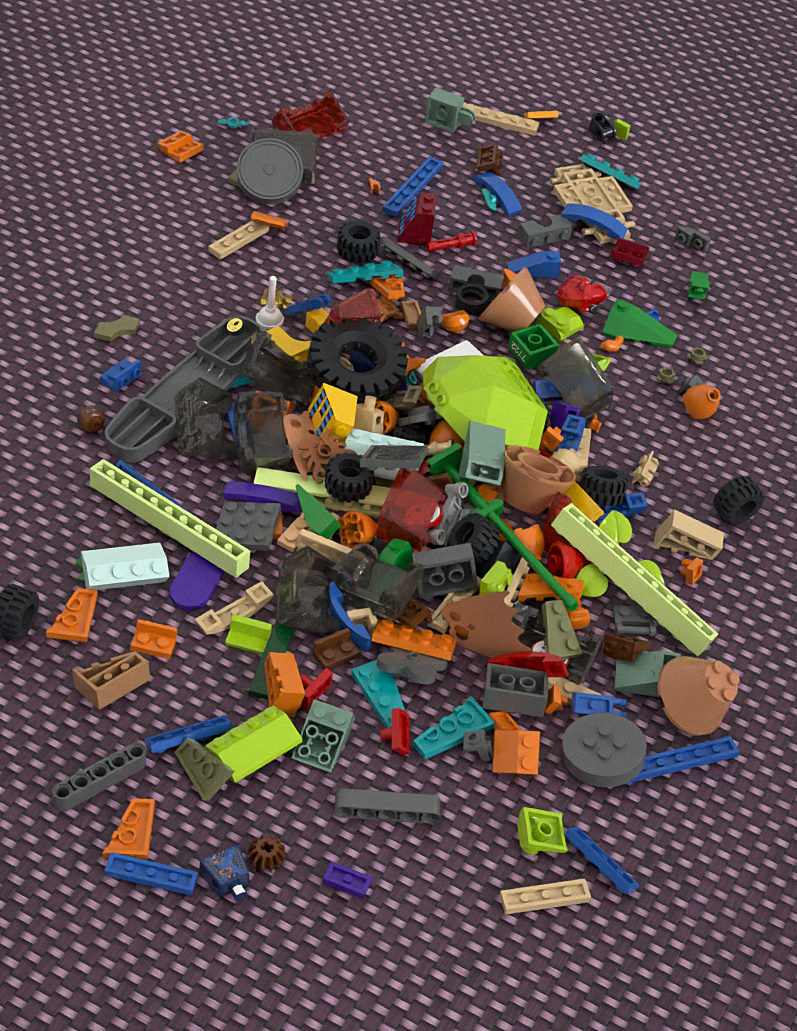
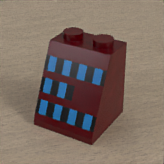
M421 192L400 218L397 242L426 246V242L431 241L437 202L436 194Z

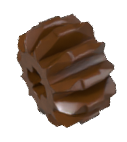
M263 834L260 836V839L254 838L252 844L248 847L249 862H252L254 869L260 867L261 872L265 869L272 872L273 867L279 869L281 863L285 860V847L281 844L280 838L274 840L272 834L269 838H265Z

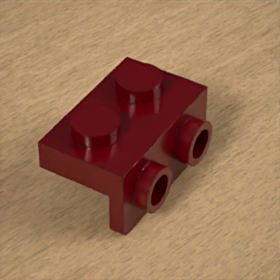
M619 237L615 248L612 250L611 257H614V260L619 262H630V265L634 267L643 266L650 247Z

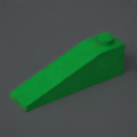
M617 299L611 308L602 334L614 339L616 336H622L626 339H633L636 343L647 341L651 345L670 348L673 347L678 337L676 333L635 305Z
M393 538L375 558L355 603L356 608H370L372 612L413 563V550L409 542Z

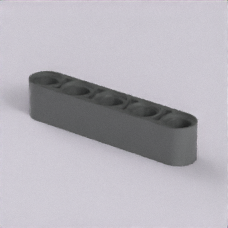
M132 743L56 784L52 790L53 807L60 812L67 811L142 770L146 765V747L141 743Z
M340 789L335 793V814L342 818L434 824L441 819V801L438 796L428 794Z

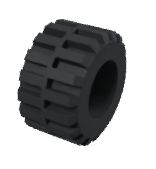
M352 220L349 223L345 222L338 231V254L342 258L347 259V261H354V263H365V261L369 262L371 259H375L379 251L380 231L372 223H367V221Z
M344 452V454H336V457L333 456L328 461L325 474V489H327L328 494H332L334 499L338 498V501L351 503V501L359 502V499L364 500L366 496H369L370 491H372L374 470L360 467V459L363 455H356L354 452L352 454Z
M589 466L583 469L579 486L596 504L616 506L624 502L629 479L624 473L610 467Z
M741 476L732 479L719 489L718 493L714 496L713 506L727 524L736 525L751 518L761 508L765 496L749 476Z
M470 513L466 517H462L455 524L447 543L448 546L471 543L475 566L485 560L487 561L490 555L494 553L495 548L498 546L497 542L500 539V536H498L500 532L497 526L481 514Z
M9 584L1 592V635L18 641L25 637L31 629L38 612L39 596L36 592L16 584Z

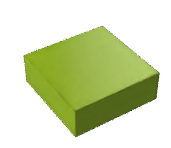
M617 119L614 123L616 136L626 140L629 136L631 125Z

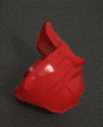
M571 275L559 288L556 296L564 307L579 312H588L590 305H598L606 300L607 291L598 283L590 285V280L584 276Z
M557 541L550 546L546 564L548 568L546 569L552 576L575 579L580 570L585 567L584 554L569 545Z

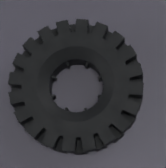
M353 314L344 315L342 321L337 316L331 318L329 324L326 321L321 324L319 330H316L312 336L307 354V368H310L308 373L311 379H316L315 385L319 389L325 383L358 396L357 404L364 403L366 396L376 397V401H379V399L382 401L388 400L391 394H395L399 390L408 365L406 346H402L403 340L399 335L393 336L394 330L388 325L380 330L382 322L377 319H373L369 325L367 324L368 316L359 315L357 322L354 321ZM352 350L359 351L372 360L374 363L373 369L362 373L351 371L342 365L340 355Z

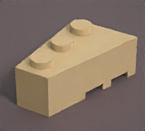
M674 510L656 530L653 548L659 549L662 546L671 548L672 552L681 550L689 552L691 556L713 560L722 550L724 533Z

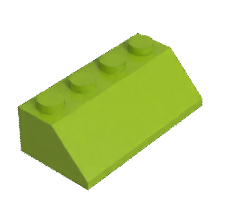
M271 706L248 719L243 724L231 729L221 737L214 739L205 747L235 771L229 779L236 783L302 743L303 740L287 714L277 707Z

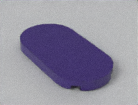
M193 551L188 555L171 584L170 599L173 600V604L182 610L191 611L198 607H204L211 598L225 571Z

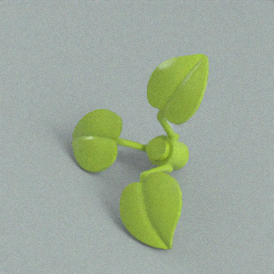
M616 510L611 511L599 527L618 545L619 542L627 543L632 536L630 522L623 514ZM650 560L638 562L665 585L661 571L654 562ZM595 564L586 565L577 575V580L585 581L583 596L598 597L604 594L608 588V579Z

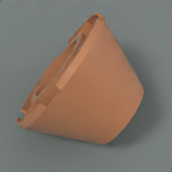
M524 267L510 281L507 287L500 292L481 314L479 320L510 332L527 328L546 306L528 268Z
M508 446L504 452V499L513 507L527 513L540 514L574 483L576 478L574 472L557 458L551 456L549 459L540 455L541 451L525 446Z

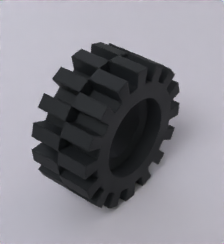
M410 426L394 427L392 437L425 444L426 433Z

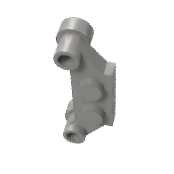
M457 482L445 486V493L448 495V498L442 508L443 519L435 528L433 527V529L423 532L422 539L424 542L443 545L445 540H448L451 530L454 528L462 511L461 498H465L468 494L466 483Z

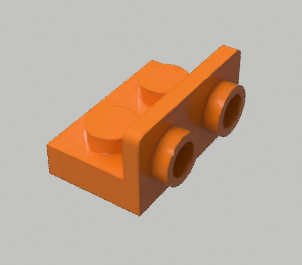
M138 620L130 650L171 659L177 642V628Z

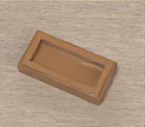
M400 301V308L405 317L407 328L416 329L417 319L422 313L418 301Z

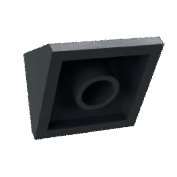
M499 540L497 548H495L494 553L490 555L489 559L475 566L476 575L483 578L497 561L505 563L506 567L511 569V574H514L522 556L506 541Z

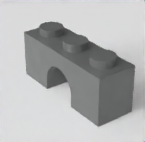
M560 214L550 216L547 227L538 225L535 220L520 223L518 237L526 248L570 239L573 226L568 219Z
M454 265L448 290L457 292L459 287L465 284H477L487 290L489 300H494L502 290L504 276Z

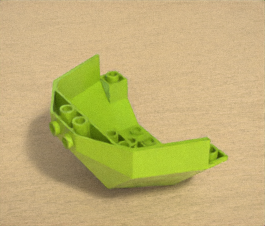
M480 355L437 357L422 372L424 390L428 394L427 399L435 405L434 410L436 413L442 416L464 441L466 440L469 421L505 429V450L508 446L516 445L539 450L548 411L514 362L506 357Z

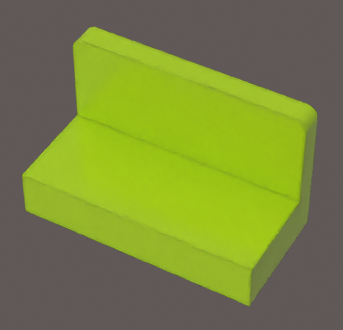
M233 614L225 644L263 655L272 631V624Z

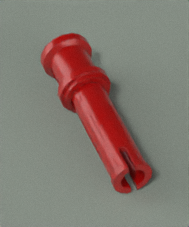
M470 231L467 234L461 235L459 233L455 237L426 242L427 252L452 247L463 248L466 245L475 246L477 244L476 233Z

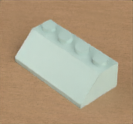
M352 428L346 438V447L344 449H351L357 455H364L371 445L424 446V444ZM421 464L413 471H406L404 468H397L391 471L385 470V468H378L374 470V476L413 484Z
M161 543L81 551L86 589L89 590L166 582L169 578L167 558Z

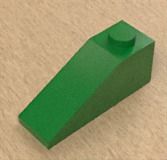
M297 484L295 487L306 523L311 528L310 532L329 539L341 527V524L306 490Z

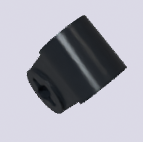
M598 112L592 115L589 130L599 141L616 136L615 126L609 122L605 115Z

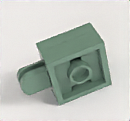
M435 88L428 97L425 123L454 133L460 123L470 126L475 120L476 114L472 110L463 108L464 97Z

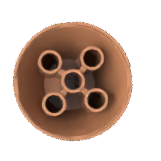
M687 656L677 657L666 663L660 672L658 696L662 697L665 714L678 729L693 736L705 735L716 730L721 724L736 697L740 679L736 673H733L721 661Z

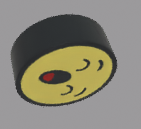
M232 318L226 324V329L230 335L238 336L244 332L245 324L241 318Z

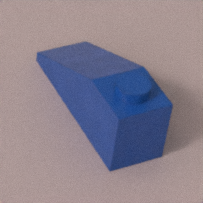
M541 251L507 262V269L516 274L526 267L532 277L558 278L561 266L560 253L558 251Z

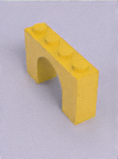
M323 308L314 309L306 313L305 326L314 333L316 330H319V326L325 321L329 324L330 319L333 317ZM279 326L264 332V347L288 370L307 362L311 341L295 340Z

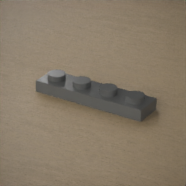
M383 236L380 240L384 245L383 249L390 254L394 252L397 254L395 256L403 263L406 260L409 262V267L415 271L417 269L421 270V274L427 279L431 277L436 280L439 277V274L433 268Z

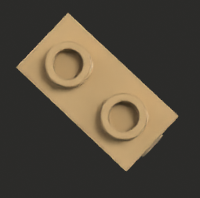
M654 451L647 456L643 455L639 460L640 466L634 471V478L631 484L638 481L642 487L650 485L653 474L659 465L658 460L652 457Z

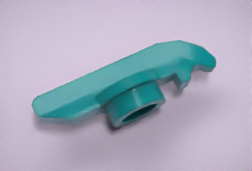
M230 117L228 120H218V124H228L232 129L238 126L249 125L248 122L239 121L236 117Z
M486 188L482 189L488 207L496 211V196L490 194Z
M410 370L405 376V382L408 386H414L417 383L413 370Z

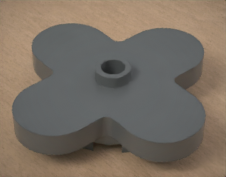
M435 405L409 409L410 416L398 419L397 426L424 422V425L434 424L437 419H443V417L436 413L434 410Z
M390 646L388 653L378 655L376 665L380 670L392 673L397 678L400 675L407 677L408 682L431 684L436 680L437 671H443L447 668L448 660Z

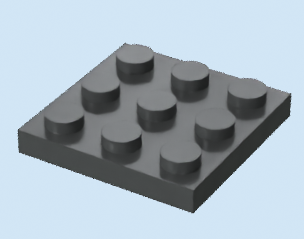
M371 445L360 459V467H366L367 470L385 468V470L391 471L397 468H404L406 471H413L419 467L428 454V446Z
M225 501L216 530L248 550L269 551L281 513V504Z

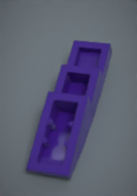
M228 481L224 491L225 499H244V502L280 503L281 512H303L297 494L271 486Z

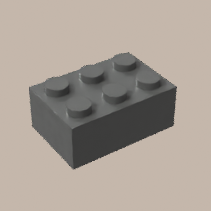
M471 543L412 553L420 598L478 588Z
M492 663L487 664L482 708L544 717L548 699V676L546 672Z

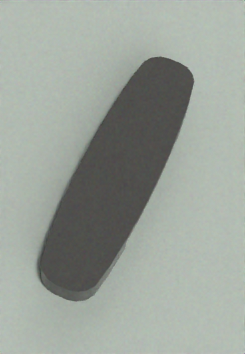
M233 316L200 337L196 341L195 351L163 376L142 397L137 396L130 399L116 414L105 429V441L108 452L119 460L134 463L142 461L178 435L218 400L254 362L264 348V330L262 326L250 318ZM232 318H241L245 324L244 332L238 336L230 335L226 329V324Z

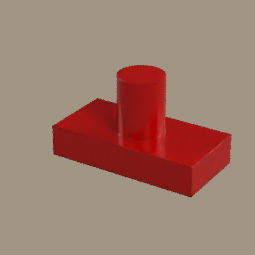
M326 668L315 680L305 674L300 676L303 688L305 689V696L301 704L302 708L308 710L313 700H317L331 686L332 671Z
M400 708L391 709L392 727L381 729L380 737L382 741L392 740V749L399 754H409V714Z

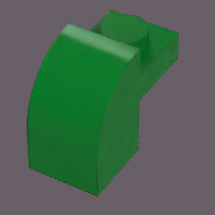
M691 272L687 297L705 300L710 284L708 282V273Z

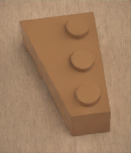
M136 651L110 658L111 661L104 664L93 663L91 664L92 667L80 671L79 668L73 669L75 689L100 710L150 680L149 664Z

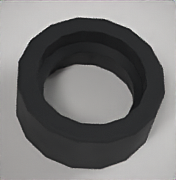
M465 284L457 290L455 305L459 310H464L469 315L481 314L487 308L489 294L482 286ZM464 297H475L480 301L470 302L465 300Z

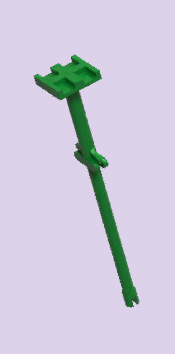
M459 443L426 460L430 466L428 470L429 476L449 472L454 483H466L468 486L466 497L476 507L471 514H481L497 526L499 532L554 593L563 600L564 605L569 611L577 609L579 606L577 600L562 587L498 516L504 511L503 501L498 498L486 502L466 479L458 477L463 454L462 446Z

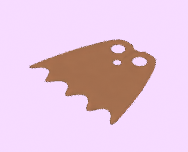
M304 411L302 415H285L283 421L291 453L304 481L306 480L307 473L313 472L315 465L312 463L311 468H307L310 457L303 460L302 456L308 450H300L298 446L312 444L319 440L314 424L308 420L310 416L309 411ZM292 419L299 421L301 427L294 428L290 421ZM313 430L314 435H311L308 431ZM318 474L320 478L324 477V475Z
M509 591L469 597L453 602L442 609L444 619L450 625V636L457 639L456 643L464 648L491 658L509 653L531 651L529 647L523 645L518 640V636L524 632V629L512 622V616L518 613V610L508 606L504 601L505 597L510 593ZM451 611L457 612L461 620H452L449 613ZM455 625L463 626L469 631L466 641H462L456 636ZM468 625H473L475 629L471 630Z

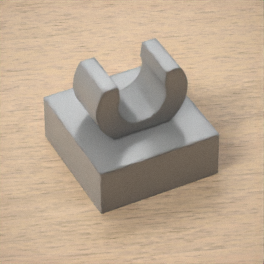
M518 600L512 606V608L518 610V613L512 616L514 619L513 623L521 627L532 617L533 611L527 605L525 606L518 602Z

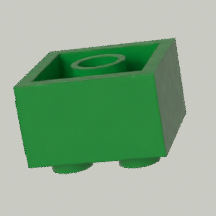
M539 323L511 332L508 349L523 367L529 370L556 361L559 344Z

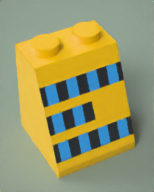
M322 384L308 408L318 438L329 428L330 432L327 438L338 435L339 438L334 442L345 441L354 427L358 396L328 384Z

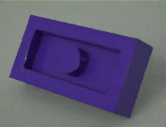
M331 861L322 883L364 899L373 877Z

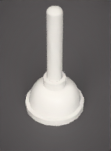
M275 276L269 278L268 303L256 315V322L262 328L269 330L276 326L281 327L284 321L280 310L274 305L277 280Z

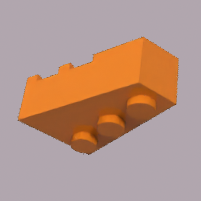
M269 652L264 663L269 707L275 706L285 712L288 717H294L297 710L301 708L302 700L305 696L294 654Z

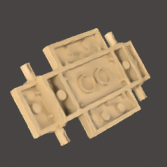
M584 164L555 168L554 174L556 178H550L549 182L551 185L559 184L554 185L553 191L564 208L567 203L588 205L610 214L626 228L635 227L634 220L625 222L622 213L632 211L633 205L613 176L598 178L602 176L600 170L594 172L592 168L587 169ZM588 222L589 228L582 229L583 236L592 234L600 244L617 241L607 236L609 231ZM628 230L624 239H630L631 234Z

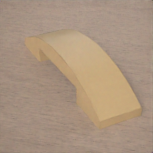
M261 581L245 590V596L217 612L210 610L197 617L195 622L206 635L224 631L230 628L233 614L249 618L272 599L273 593Z

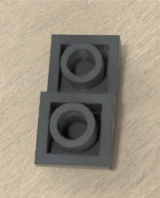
M678 226L674 240L686 248L691 245L705 253L708 251L711 237L694 229Z

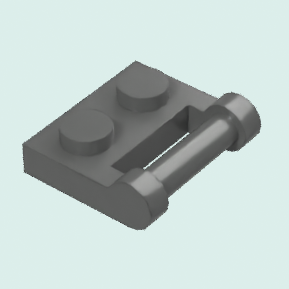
M613 606L615 634L656 636L654 617L645 612L643 607Z

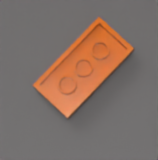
M385 619L379 620L371 641L450 661L457 639L447 634H434L427 629H412L405 624L398 625L394 624L391 620Z

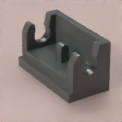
M426 306L417 319L418 338H423L426 329L429 330L430 337L433 335L434 324L437 321L439 325L442 321L443 307Z

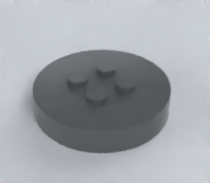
M264 138L252 142L241 152L237 162V181L241 190L250 199L267 205L283 203L292 198L301 186L303 163L298 152L290 144L279 139Z
M611 713L585 715L571 723L564 733L562 741L563 763L575 778L586 784L597 787L620 786L636 778L642 771L646 760V739L641 729L625 717Z

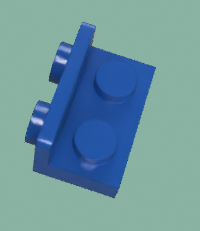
M124 358L100 375V382L117 392L130 381L139 377L141 374V361L136 360L132 363Z

